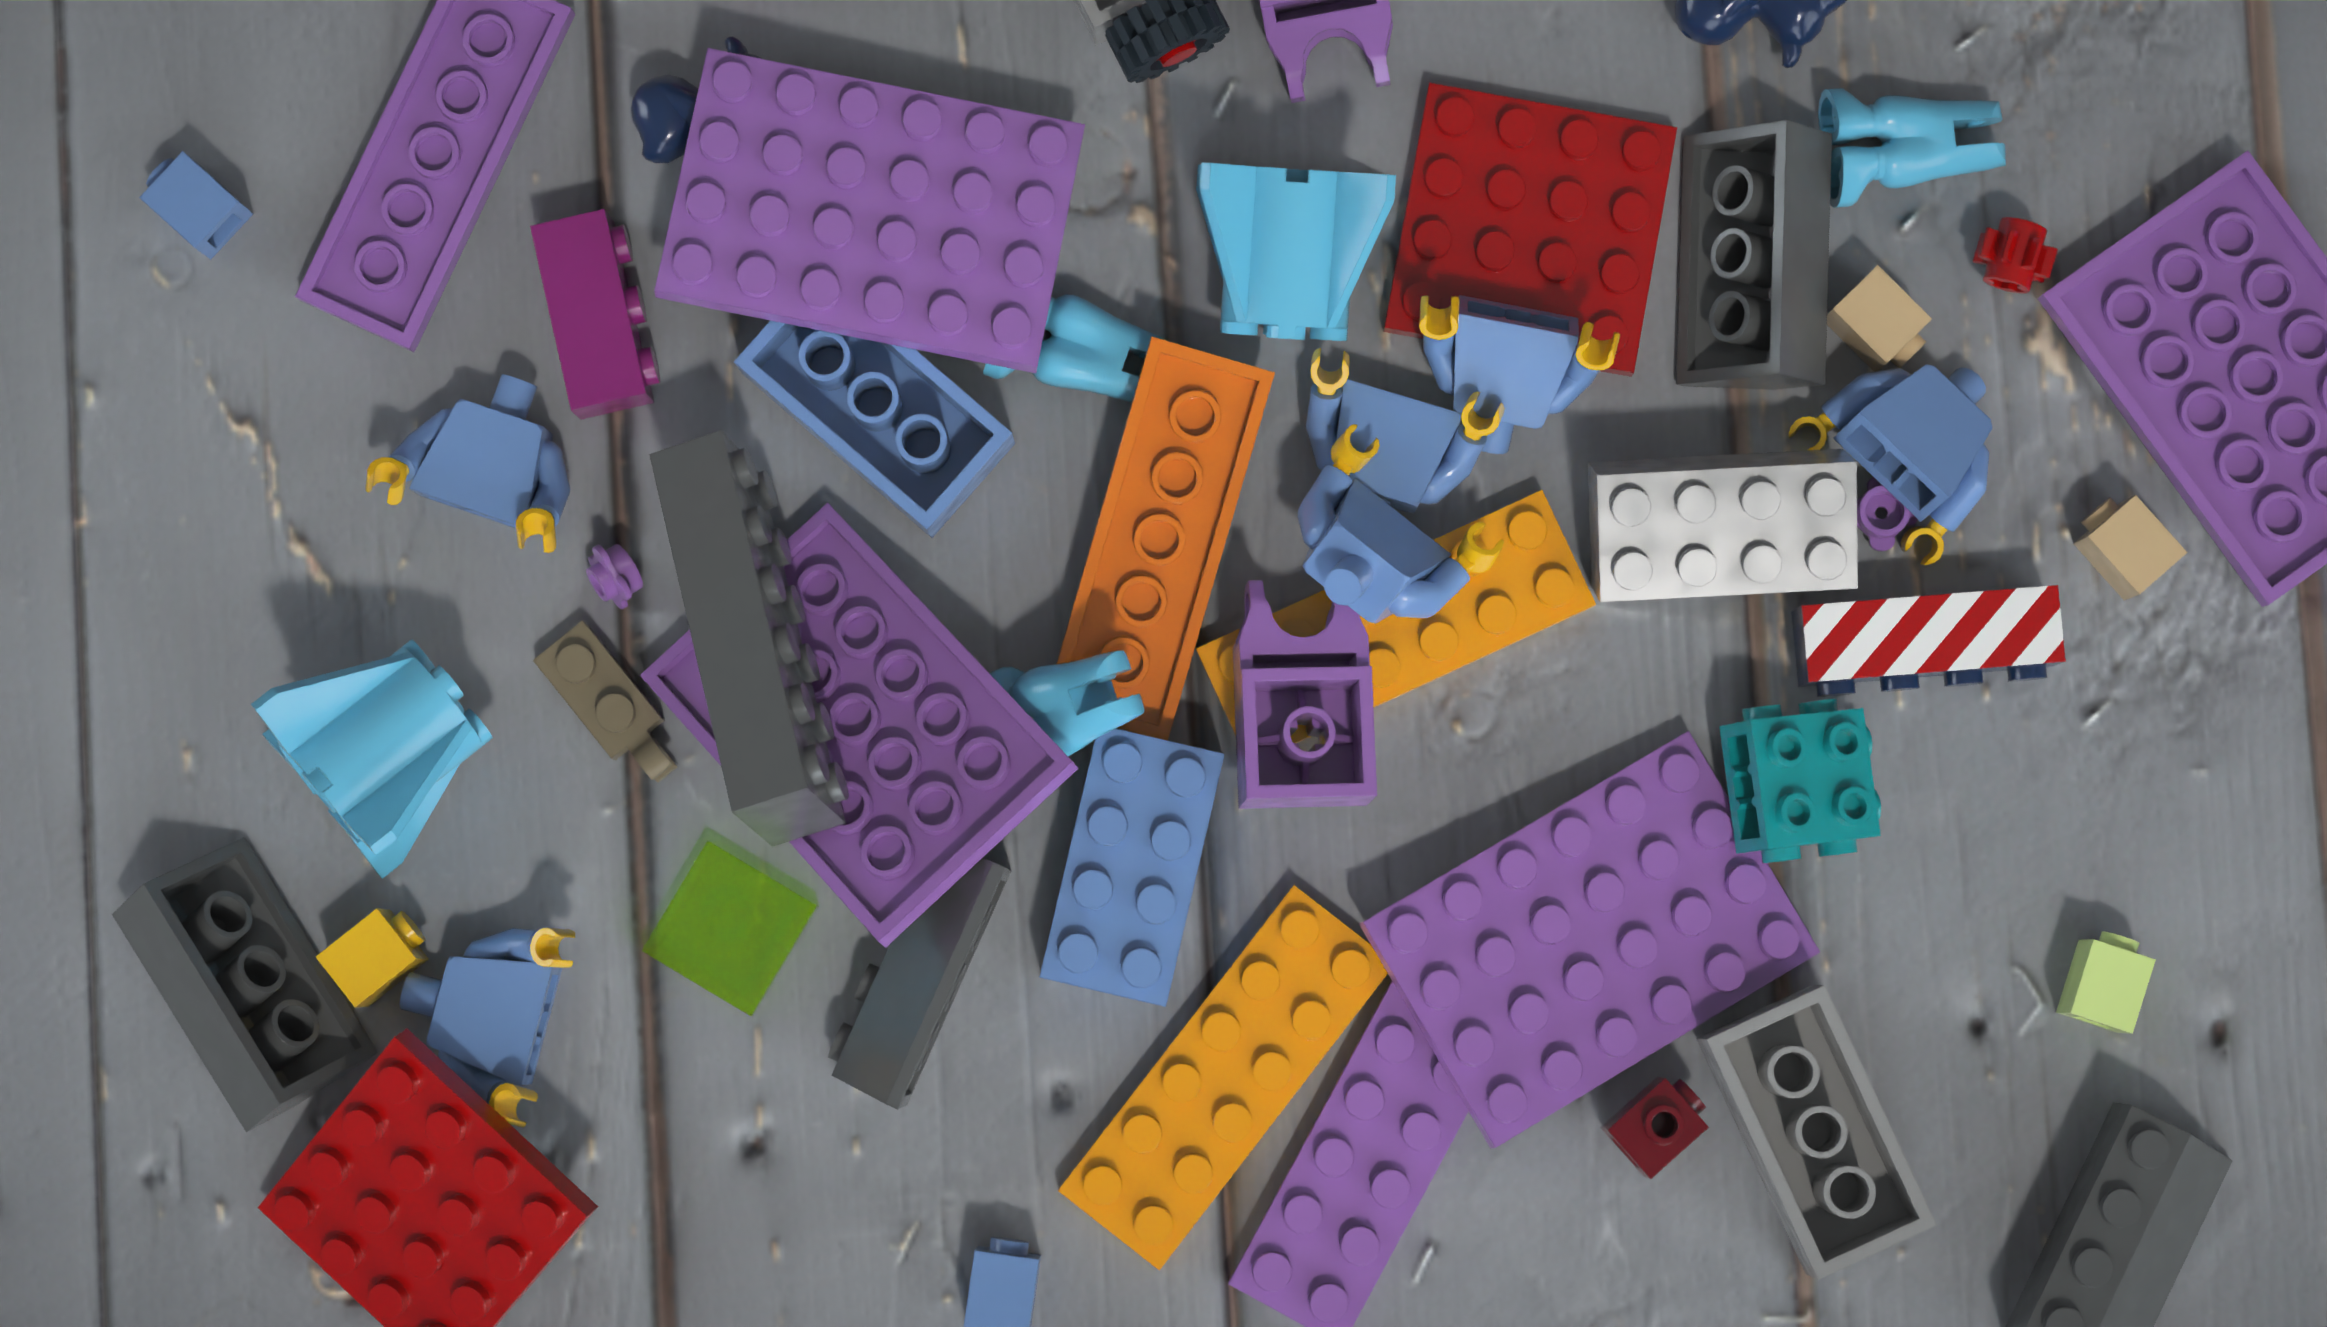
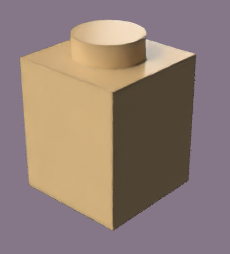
M1879 265L1827 314V325L1874 372L1879 371L1889 361L1897 368H1901L1926 343L1918 333L1932 320Z
M2137 495L2120 502L2118 505L2111 497L2105 500L2081 521L2088 531L2073 543L2124 601L2140 595L2188 553Z

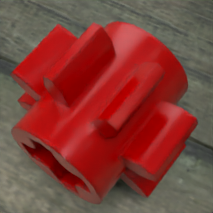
M2014 217L2001 218L1998 230L1987 227L1985 233L1980 234L1972 260L1974 263L1986 265L1983 281L1992 287L2020 294L2029 293L2032 281L2044 283L2045 278H2050L2058 252L2057 248L2044 245L2048 232L2047 229L2037 223Z

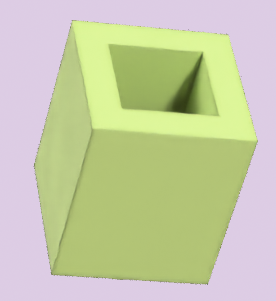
M2102 931L2099 941L2095 939L2078 940L2056 1013L2116 1033L2133 1034L2156 959L2138 954L2139 942L2110 932Z

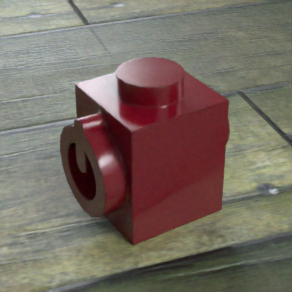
M1657 1076L1600 1128L1644 1177L1652 1179L1704 1133L1709 1126L1698 1115L1706 1106L1682 1079L1679 1078L1671 1085L1666 1078Z

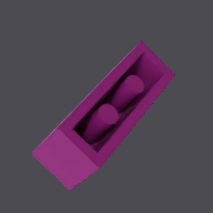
M605 209L531 225V234L571 411L582 420L654 403L651 385L661 382L652 346L642 348L637 324L647 322V317L639 286L629 287L623 263L633 261V253L625 225L615 226L613 219Z

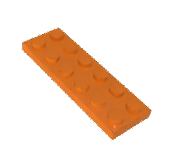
M1151 336L1056 664L1069 663L1102 653L1124 650L1132 669L1117 675L1111 680L1117 698H1125L1140 694L1145 710L1143 714L1118 728L1168 741L1275 372Z

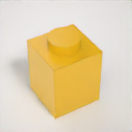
M376 908L316 956L317 960L355 1008L371 1006L405 979L410 972L415 971L429 960L419 947L426 939L413 920L403 911L394 915L390 909Z

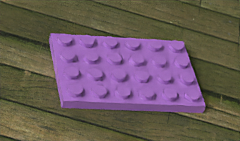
M707 48L654 289L655 297L1036 373L1085 124Z
M2247 150L2037 299L2261 607L2270 605L2327 564V257Z
M827 502L787 539L792 562L785 565L784 570L788 586L794 585L804 606L806 620L799 623L798 628L802 644L808 643L818 664L820 679L812 682L816 702H822L829 713L834 730V739L826 741L831 763L837 762L842 769L849 797L847 800L841 801L845 824L789 841V843L876 940L886 948L1079 768ZM689 629L640 676L721 766Z
M1689 731L1359 924L1490 1149L1500 1146L1820 953L1768 863H1762L1761 852L1736 854L1729 798Z

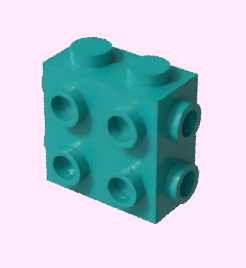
M1826 699L1799 703V715L1782 716L1780 704L1742 709L1743 721L1719 726L1736 854L1761 851L1762 863L1802 859L1800 846L1817 845L1819 857L1858 852L1857 839L1881 836L1879 825L1881 801L1877 791L1874 789L1870 759L1873 742L1871 733L1865 723L1864 708L1838 710L1837 699Z

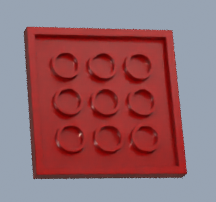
M1429 82L1383 332L1423 339V333L1419 327L1421 297L1429 296L1428 304L1431 307L1445 309L1451 306V296L1459 298V295L1576 317L1578 318L1579 326L1577 345L1583 324L1586 322L1594 324L1591 336L1597 340H1609L1613 337L1614 332H1618L1620 339L1614 363L1610 368L1600 371L1632 377L1635 371L1678 127Z
M406 1028L390 1041L257 1208L384 1327H496L599 1206Z

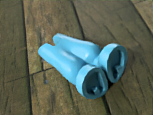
M1843 88L1824 89L1821 93L1818 109L1819 128L1822 131L1832 133V145L1846 144L1866 137H1876L1882 142V146L1877 147L1846 146L1836 147L1832 150L1830 205L1833 208L1849 207L1855 204L1867 184L1873 180H1879L1881 185L1889 189L1902 188L1937 178L1980 172L2006 165L2004 143H1978L1956 146L1954 132L1956 129L1977 128L2001 122L2003 118L1999 101L1933 100L1900 95H1885L1879 97L1873 104L1865 105Z
M1065 294L1058 298L1051 297L1045 330L1051 333V337L1042 341L1037 372L1032 374L1043 384L1093 392L1132 402L1139 376L1122 371L1127 354L1138 356L1144 360L1151 336L1163 340L1166 339L1121 320L1076 295ZM985 363L983 375L994 379H1002L1016 369Z
M1124 650L1102 653L1069 663L1035 667L1026 672L1011 666L1002 667L990 673L1067 756L1083 749L1098 737L1132 721L1143 714L1145 710L1140 694L1125 698H1117L1111 680L1117 675L1132 669Z

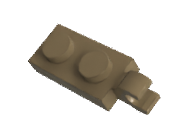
M582 620L533 660L611 759L616 761L629 750L651 780L655 779L657 783L678 767L650 733L665 721L664 718L586 622Z

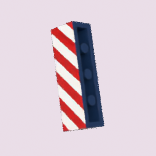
M2058 585L1801 605L1791 611L1798 687L1816 686L1817 697L1855 694V683L1880 681L1881 692L1913 690L1920 688L1919 677L1944 676L1945 687L1976 685L1983 683V672L2007 671L2008 682L2039 680L2047 678L2046 667L2066 662Z

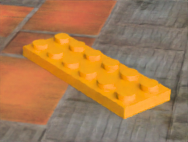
M1543 490L1433 539L1451 554L1449 558L1454 560L1457 558L1458 547L1468 529L1477 522H1484L1486 524L1475 541L1478 547L1489 550L1493 549L1501 539L1504 541L1503 548L1492 567L1483 573L1470 571L1468 573L1470 581L1435 615L1428 618L1397 617L1392 614L1376 624L1368 622L1360 616L1369 638L1370 666H1372L1374 708L1596 605ZM1322 590L1272 613L1273 619L1282 630L1290 635L1298 637L1317 635L1325 629L1326 618L1332 601L1326 595L1325 590ZM1240 629L1196 648L1198 657L1235 737L1233 647ZM1299 724L1291 739L1293 743L1297 744L1312 736L1307 735L1306 725Z
M1293 885L1064 1181L1058 1192L1160 1271L1388 973L1371 944Z

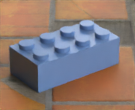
M769 321L734 361L746 378L931 538L937 534L1015 445L1011 431L916 349Z
M1114 729L1095 740L1039 978L1163 1007L1167 1006L1225 754L1120 729Z

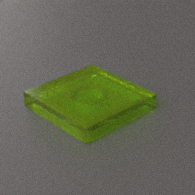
M707 841L641 951L744 1013L754 1016L819 906L711 841Z

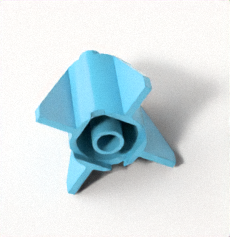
M1204 162L1198 164L1196 191L1223 279L1220 333L1258 335V324H1263V334L1268 338L1305 340L1306 327H1310V339L1347 341L1350 296L1394 203L1396 175L1299 170Z
M412 639L387 658L273 687L251 704L269 728L262 735L297 772L314 795L317 794L329 808L328 812L346 831L382 879L403 863L459 765L493 738L487 727L471 709L464 710L458 701L464 695L451 676L440 665L435 668L428 656Z

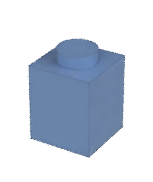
M183 151L175 160L173 158L166 159L152 171L146 182L148 188L139 197L195 249L210 260L253 215L246 206Z
M991 1237L989 1247L977 1246L974 1250L964 1327H1031L1041 1255L1028 1253L1029 1242L1012 1238Z

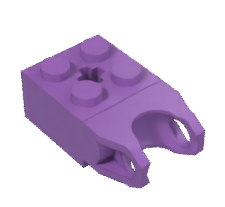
M1259 0L1266 40L1271 52L1286 75L1291 103L1306 101L1303 87L1306 75V61L1311 50L1319 42L1331 37L1346 38L1355 42L1363 50L1368 64L1374 71L1376 88L1391 85L1386 60L1393 29L1389 0Z
M1248 580L1245 585L1244 620L1233 647L1238 808L1367 806L1377 796L1369 638L1359 614L1348 605H1338L1332 601L1324 630L1317 635L1308 637L1293 636L1282 630L1273 619L1271 607L1265 598L1263 580ZM1299 724L1306 725L1308 736L1318 737L1319 744H1314L1309 751L1301 750L1299 744L1293 743L1291 739Z

